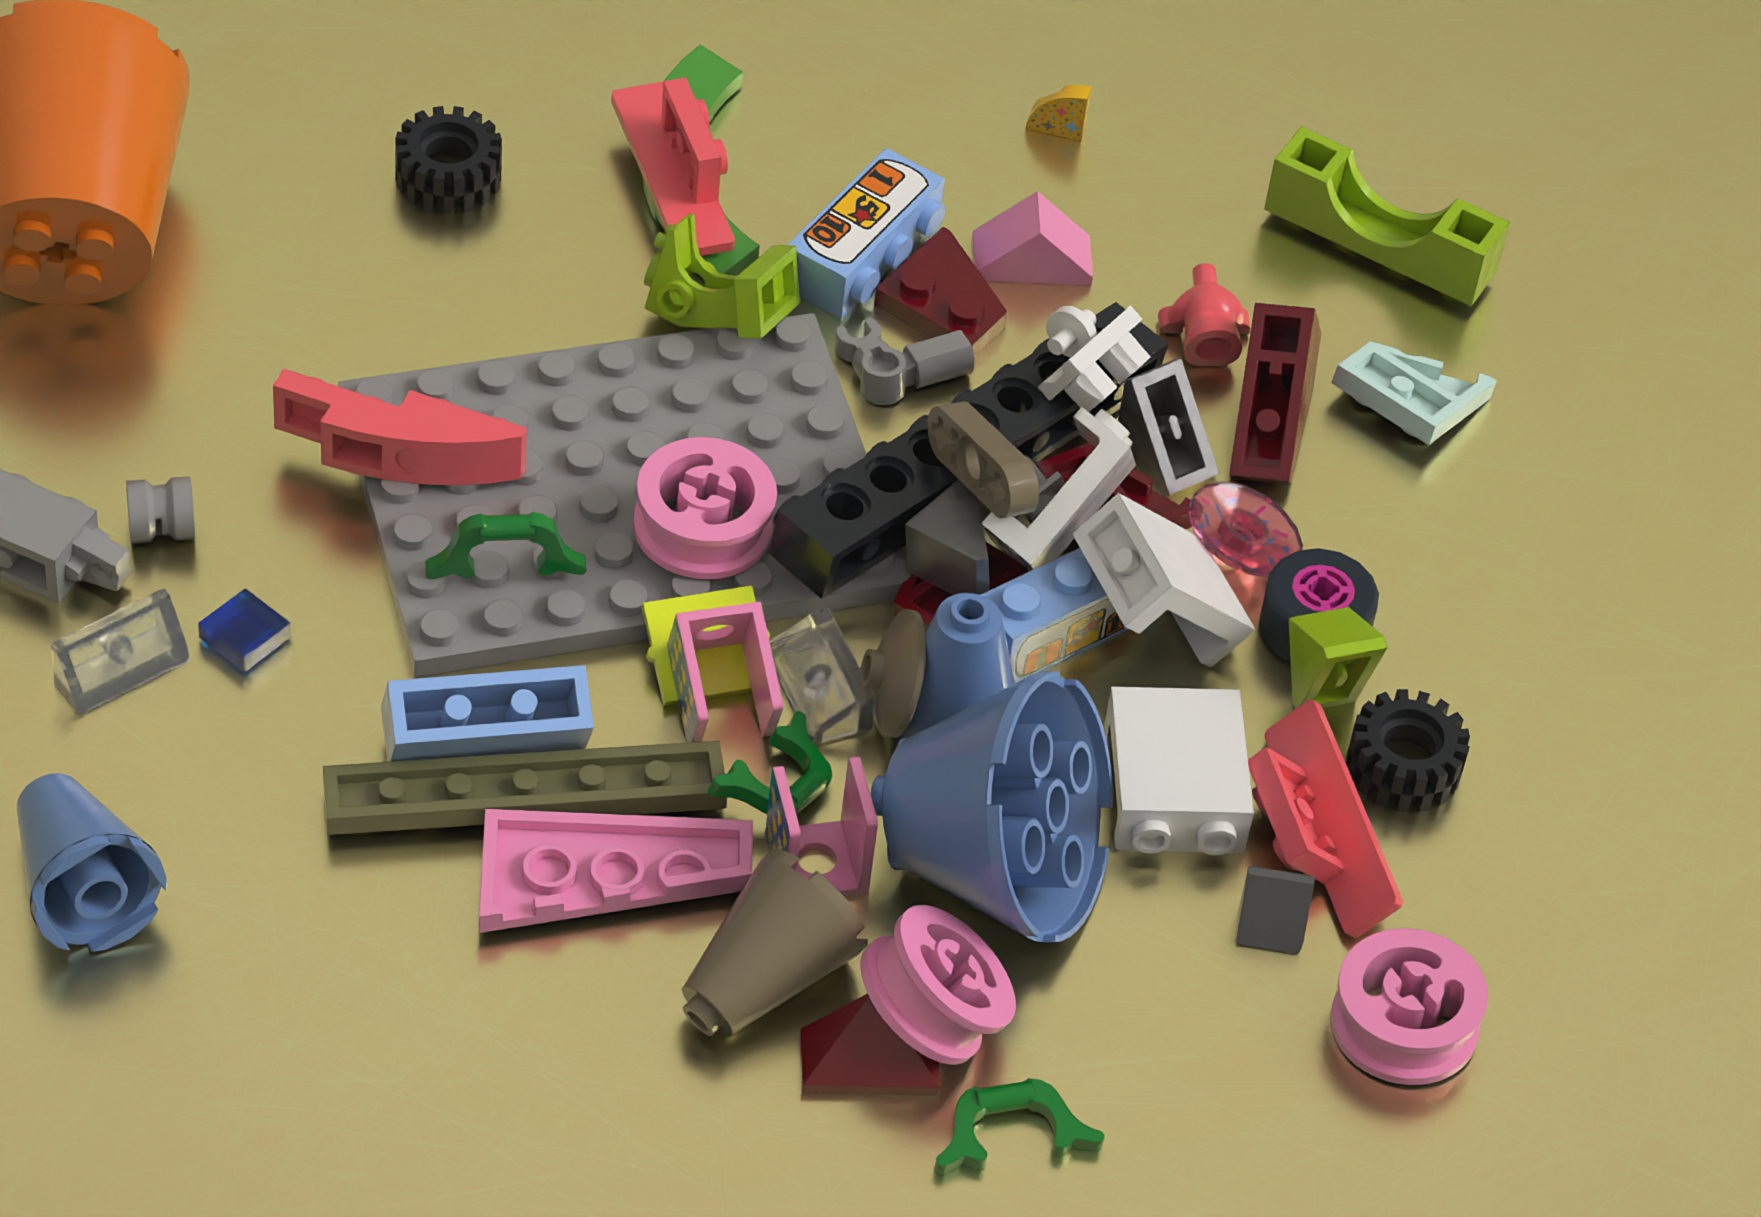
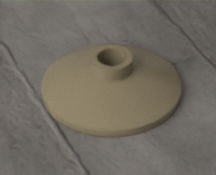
M903 609L894 617L886 629L878 649H868L865 652L860 668V684L864 688H870L871 706L876 727L879 733L886 738H898L906 730L915 712L923 684L926 664V632L921 615L911 609Z

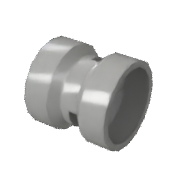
M190 476L173 477L166 484L152 486L145 479L126 481L131 544L150 543L156 535H170L176 541L195 539Z

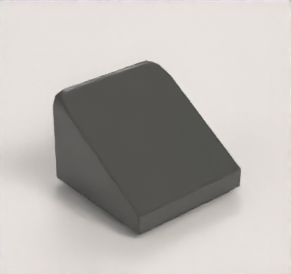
M1249 866L1239 904L1236 930L1237 944L1299 954L1304 942L1315 877Z

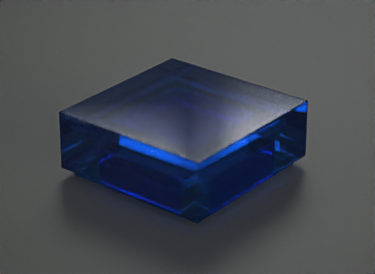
M246 588L198 623L199 638L244 673L291 638V622Z

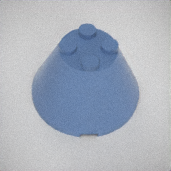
M1041 671L909 738H902L899 741L889 761L886 775L877 776L871 788V798L876 815L883 818V827L888 844L887 856L890 866L894 870H907L1034 941L1061 942L1075 934L1089 916L1103 882L1110 848L1098 846L1101 808H1113L1112 772L1108 744L1097 708L1085 687L1077 679H1064L1060 676V671Z

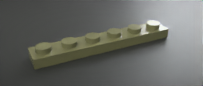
M720 740L323 766L327 835L484 825L485 809L618 815L727 808V797H712L708 793V788L714 778L725 774Z

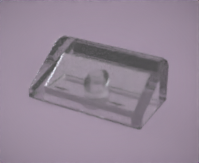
M165 588L129 604L51 644L54 685L75 712L80 715L87 714L186 664L190 660L187 642L170 594Z
M828 607L813 612L770 640L777 676L795 712L801 711L806 715L807 732L814 744L872 729L875 710L874 694L870 688L861 686L860 667Z

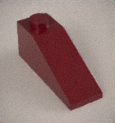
M1255 303L1229 472L1230 479L1291 485L1313 393L1321 340V329L1315 308Z

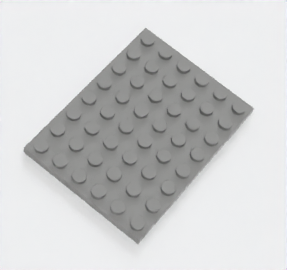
M815 313L785 317L761 339L738 338V330L735 328H706L338 381L339 387L366 396L377 397L384 402L399 407L408 392L412 390L434 398L447 400L452 404L492 417L502 418L510 423L527 428L526 471L522 478L518 480L475 485H426L389 481L359 475L414 678L647 641L649 639L642 612V604L644 602L752 585L756 602H761L765 621H772L894 601L902 583L911 577V574L907 572V563L902 549L821 599L768 553L770 544L763 557L744 572L721 579H694L672 573L660 567L643 552L635 538L633 517L637 503L636 489L640 469L651 454L671 442L694 437L718 438L736 443L756 454L772 472L777 486V501L772 516V523L777 510L788 498L794 495L803 496L819 486L835 469L843 468L845 470L866 456V451ZM677 496L666 502L668 507L675 512ZM734 505L732 520L744 514L737 505ZM532 512L544 514L555 522L563 542L572 550L586 557L587 572L583 575L558 571L548 576H541L538 573L537 557L543 550L541 545L532 543L530 540L485 541L483 544L473 547L469 552L474 559L475 574L471 578L451 574L436 579H428L425 570L426 559L437 555L449 545L459 523L469 516L480 513L483 515L530 514ZM773 523V527H772V536H773V532H774V528H775L774 523Z

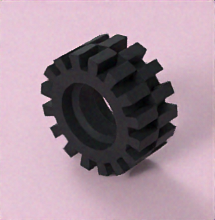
M443 106L433 107V116L431 117L422 110L415 113V123L406 119L401 125V132L397 131L395 138V180H397V187L401 194L407 192V200L414 205L421 199H424L423 209L431 212L434 211L436 204L444 205L443 214H454V205L460 204L464 212L474 210V199L482 206L489 202L490 193L496 195L499 189V181H501L502 138L500 132L495 133L496 126L490 120L482 124V114L474 110L469 117H465L464 107L453 106V114H444ZM442 156H453L464 159V161L442 163L432 159Z
M1397 689L1394 701L1391 700L1387 692H1383L1376 696L1375 704L1368 700L1362 706L1360 715L1357 714L1346 755V764H1350L1349 772L1352 780L1361 779L1358 790L1363 795L1367 796L1375 790L1378 792L1376 804L1386 808L1389 799L1398 801L1397 811L1408 812L1410 803L1416 802L1419 812L1430 810L1432 800L1440 806L1448 800L1450 792L1452 794L1455 793L1459 786L1470 746H1468L1470 735L1468 728L1461 729L1464 719L1458 712L1447 716L1450 704L1441 698L1433 706L1428 704L1429 693L1419 691L1417 700L1409 699L1408 689ZM1395 741L1409 742L1424 749L1431 757L1422 760L1403 758L1393 753L1385 744Z

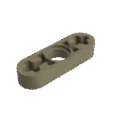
M963 401L935 406L930 410L928 416V435L935 456L998 518L1028 514L1036 510L1039 502V484L1033 465L968 402Z

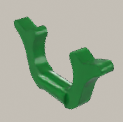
M532 512L530 514L483 515L480 513L469 516L459 523L449 545L437 555L426 559L425 570L428 579H436L451 574L471 578L474 576L475 570L474 559L469 552L473 547L483 544L485 541L530 540L532 543L541 545L543 550L537 557L538 573L541 576H548L558 571L583 575L587 572L586 557L572 550L563 542L555 522L544 514Z
M801 711L794 713L787 726L776 727L769 738V744L772 747L790 755L803 770V775L789 786L796 815L819 795H823L832 779L831 766L809 737L806 728V715ZM736 760L728 773L716 776L708 788V793L712 797L737 799L767 815L770 788L756 779L742 760Z
M1028 1078L1023 1082L983 1088L974 1086L966 1090L958 1099L954 1114L953 1138L948 1147L937 1156L934 1171L937 1175L942 1176L963 1165L976 1170H981L985 1167L987 1151L977 1140L973 1129L975 1122L982 1119L984 1115L1029 1109L1032 1112L1044 1115L1053 1130L1051 1152L1055 1157H1063L1073 1148L1098 1152L1102 1149L1105 1135L1102 1131L1091 1128L1079 1121L1071 1113L1058 1091L1052 1085L1040 1079Z

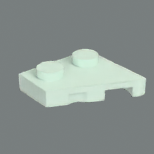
M1370 341L1337 365L1332 384L1351 395L1358 403L1370 407L1401 427L1408 435L1430 445L1490 400L1497 380L1491 376L1479 373L1476 383L1472 384L1441 375L1444 362L1423 356L1407 355L1399 349Z

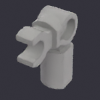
M871 317L864 319V337L850 336L843 326L836 327V352L845 361L852 362L853 370L860 379L861 394L867 401L873 404H894L904 397L907 386L913 385L917 390L971 374L974 370L973 348L961 330L907 345L903 348V353H901L899 350L889 347L884 340H881V326Z

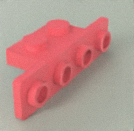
M686 77L612 91V106L665 229H667L669 224L675 225L688 214H695L696 238L701 256L733 250L735 237L719 203L720 175L727 174L728 171L727 153L722 140L713 139L710 132L709 113L704 100H696Z
M1309 699L1267 729L1264 736L1269 748L1265 747L1248 759L1249 770L1256 785L1252 789V795L1260 810L1271 822L1276 838L1273 840V848L1278 858L1289 870L1293 872L1301 871L1325 884L1344 933L1353 938H1358L1400 909L1403 905V899L1321 704Z

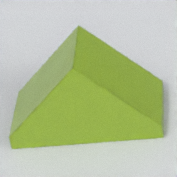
M1349 607L1290 617L1289 635L1292 702L1294 708H1298L1309 699L1321 704L1322 708L1356 702L1388 648L1384 636Z

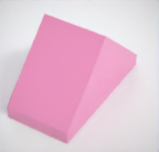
M1038 191L973 230V263L986 282L1092 285L1090 235Z

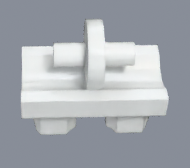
M1130 305L1097 334L1095 327L1096 316L1092 311L1088 309L1082 311L1073 306L1058 308L1047 320L1046 331L1049 337L1047 346L1051 353L1055 355L1063 354L1070 357V359L1038 386L1039 390L1050 401L1064 389L1080 408L1083 407L1090 412L1117 388L1095 362L1096 360H1099L1117 382L1121 384L1151 358L1129 332L1142 318Z

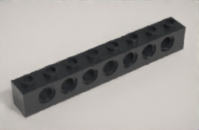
M1115 302L1095 315L1097 334L1126 309ZM1141 321L1129 332L1151 358L1127 379L1162 365L1169 345ZM1049 339L1044 340L1031 355L1015 365L1009 363L1002 366L989 381L973 391L971 389L963 390L950 403L968 402L1024 456L1030 458L1033 463H1036L1080 435L1073 418L1080 409L1078 404L1064 389L1049 401L1038 388L1040 384L1070 359V357L1063 354L1055 355L1051 353L1047 346ZM1096 360L1095 362L1117 388L1089 412L1094 417L1100 409H1103L1110 415L1120 409L1125 383L1124 380L1119 384L1103 364ZM923 415L918 418L908 431L892 441L877 443L864 458L845 470L843 468L835 469L819 486L803 496L794 495L788 498L777 510L773 519L775 528L768 553L819 598H825L905 547V524L958 480L938 460L932 450L928 435L929 415Z

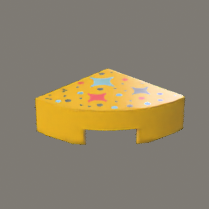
M1067 85L1063 86L1060 92L1043 98L1040 97L1031 109L1025 129L1081 142L1086 126L1092 86Z

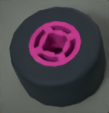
M1321 548L1296 551L1280 559L1269 573L1259 620L1264 641L1279 657L1291 663L1290 617L1349 607L1373 627L1378 607L1379 592L1373 576L1361 563L1341 552Z

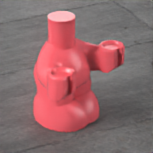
M1202 263L1195 266L1192 270L1194 286L1184 292L1172 306L1159 310L1160 333H1182L1183 327H1185L1184 357L1191 365L1200 367L1225 366L1236 361L1242 352L1240 334H1249L1251 331L1249 314L1234 294L1217 283L1216 268L1212 264Z

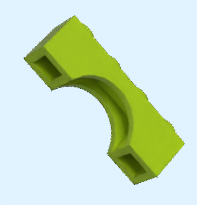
M1302 126L1274 159L1264 210L1470 306L1473 305L1497 272L1510 224L1509 221L1459 198H1456L1445 209L1434 213H1413L1397 208L1378 196L1365 182L1357 167L1352 149Z

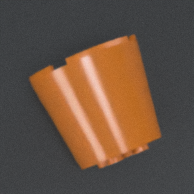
M33 0L13 4V14L0 17L1 292L18 299L40 304H91L117 297L129 291L142 281L151 267L189 97V71L184 56L179 49L172 51L157 38L158 28L149 22L114 7L80 0Z

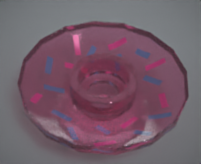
M1224 481L1205 484L1191 498L1188 516L1193 532L1208 551L1226 565L1243 573L1268 578L1269 573L1280 559L1303 549L1298 528L1284 509L1266 495L1245 485Z

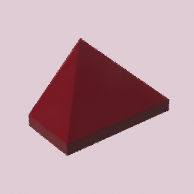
M868 993L800 1029L801 1093L940 1094L939 1062L921 1054L901 1039L884 1021L873 1005Z

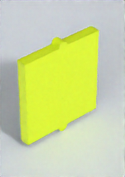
M752 585L644 602L642 604V612L650 643L646 659L654 663L663 706L679 704L667 650V642L676 613L754 603L756 600ZM727 625L711 626L701 631H713ZM742 644L695 650L705 699L752 692Z

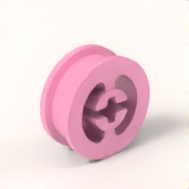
M694 437L674 441L659 448L642 465L637 480V503L634 509L633 530L639 546L653 562L672 573L684 577L721 579L746 571L763 557L769 547L772 536V516L776 507L777 486L772 472L756 454L743 446L727 440ZM677 496L675 512L668 507L666 502ZM734 505H737L744 514L732 520Z
M916 905L909 908L897 919L894 936H882L875 939L867 946L861 956L862 980L879 1014L890 1028L908 1045L935 1061L952 1065L966 1062L979 1050L982 1034H994L1001 1031L1012 1021L1015 1015L1016 999L1014 990L997 956L969 926L942 909L929 905Z
M1410 928L1381 931L1361 940L1346 955L1341 965L1337 984L1338 990L1332 1004L1331 1027L1335 1040L1343 1053L1356 1066L1372 1076L1388 1082L1405 1085H1423L1438 1082L1462 1069L1476 1049L1480 1025L1488 1003L1486 980L1476 961L1463 948L1443 936L1425 930ZM1382 986L1380 995H1368L1370 991ZM1446 1016L1451 1019L1436 1027L1438 1017Z

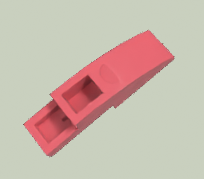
M287 369L282 370L273 384L274 428L320 443L322 465L383 480L426 485L491 484L521 479L526 471L527 428L510 423L505 419L492 417L452 404L447 400L434 398L412 390L408 392L399 407L384 402L377 397L366 396L326 383L319 378L308 377Z

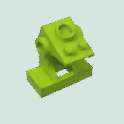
M688 214L675 225L669 224L665 234L659 232L655 238L654 246L662 249V252H657L653 256L645 274L644 285L650 287L644 309L679 327L735 328L738 330V338L761 339L800 304L796 245H773L739 275L733 276L718 273L715 267L705 261L700 255L696 238L695 214ZM692 272L699 274L704 279L705 287L691 279L690 275Z

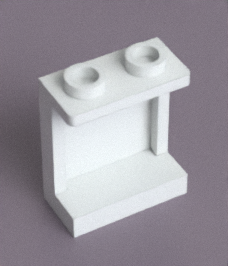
M1081 407L1073 416L1080 435L1093 445L1095 449L1028 528L1013 516L998 518L993 512L982 522L990 539L1017 562L1027 567L1029 572L1057 559L1074 539L1072 533L1099 510L1136 466L1130 447L1133 442L1128 438L1130 432L1103 409H1100L1094 417Z
M1120 493L1115 495L1072 533L1126 628L1140 634L1166 610H1169L1200 663L1208 667H1213L1256 630L1210 551L1202 543L1203 539Z
M1111 686L1104 722V732L1108 747H1112L1118 810L1114 833L1115 849L1139 851L1147 854L1162 851L1204 852L1209 855L1244 852L1254 810L1240 690Z

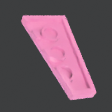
M485 809L478 933L740 892L752 875L753 820Z

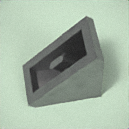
M1174 359L1125 380L1118 422L1130 432L1128 438L1133 442L1130 447L1136 465L1145 475L1154 479L1153 484L1162 495L1170 496L1218 475L1219 471L1182 359Z
M958 479L905 524L907 572L952 595L959 593L981 595L989 591L990 588L989 560L979 501Z

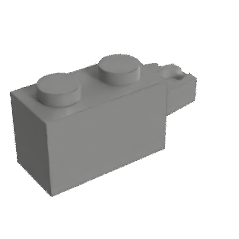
M0 469V578L57 603H60L73 585L80 580L118 591L131 574L129 549L110 540V535L98 528L97 510L88 507L76 498L64 497L36 485L20 474H11Z

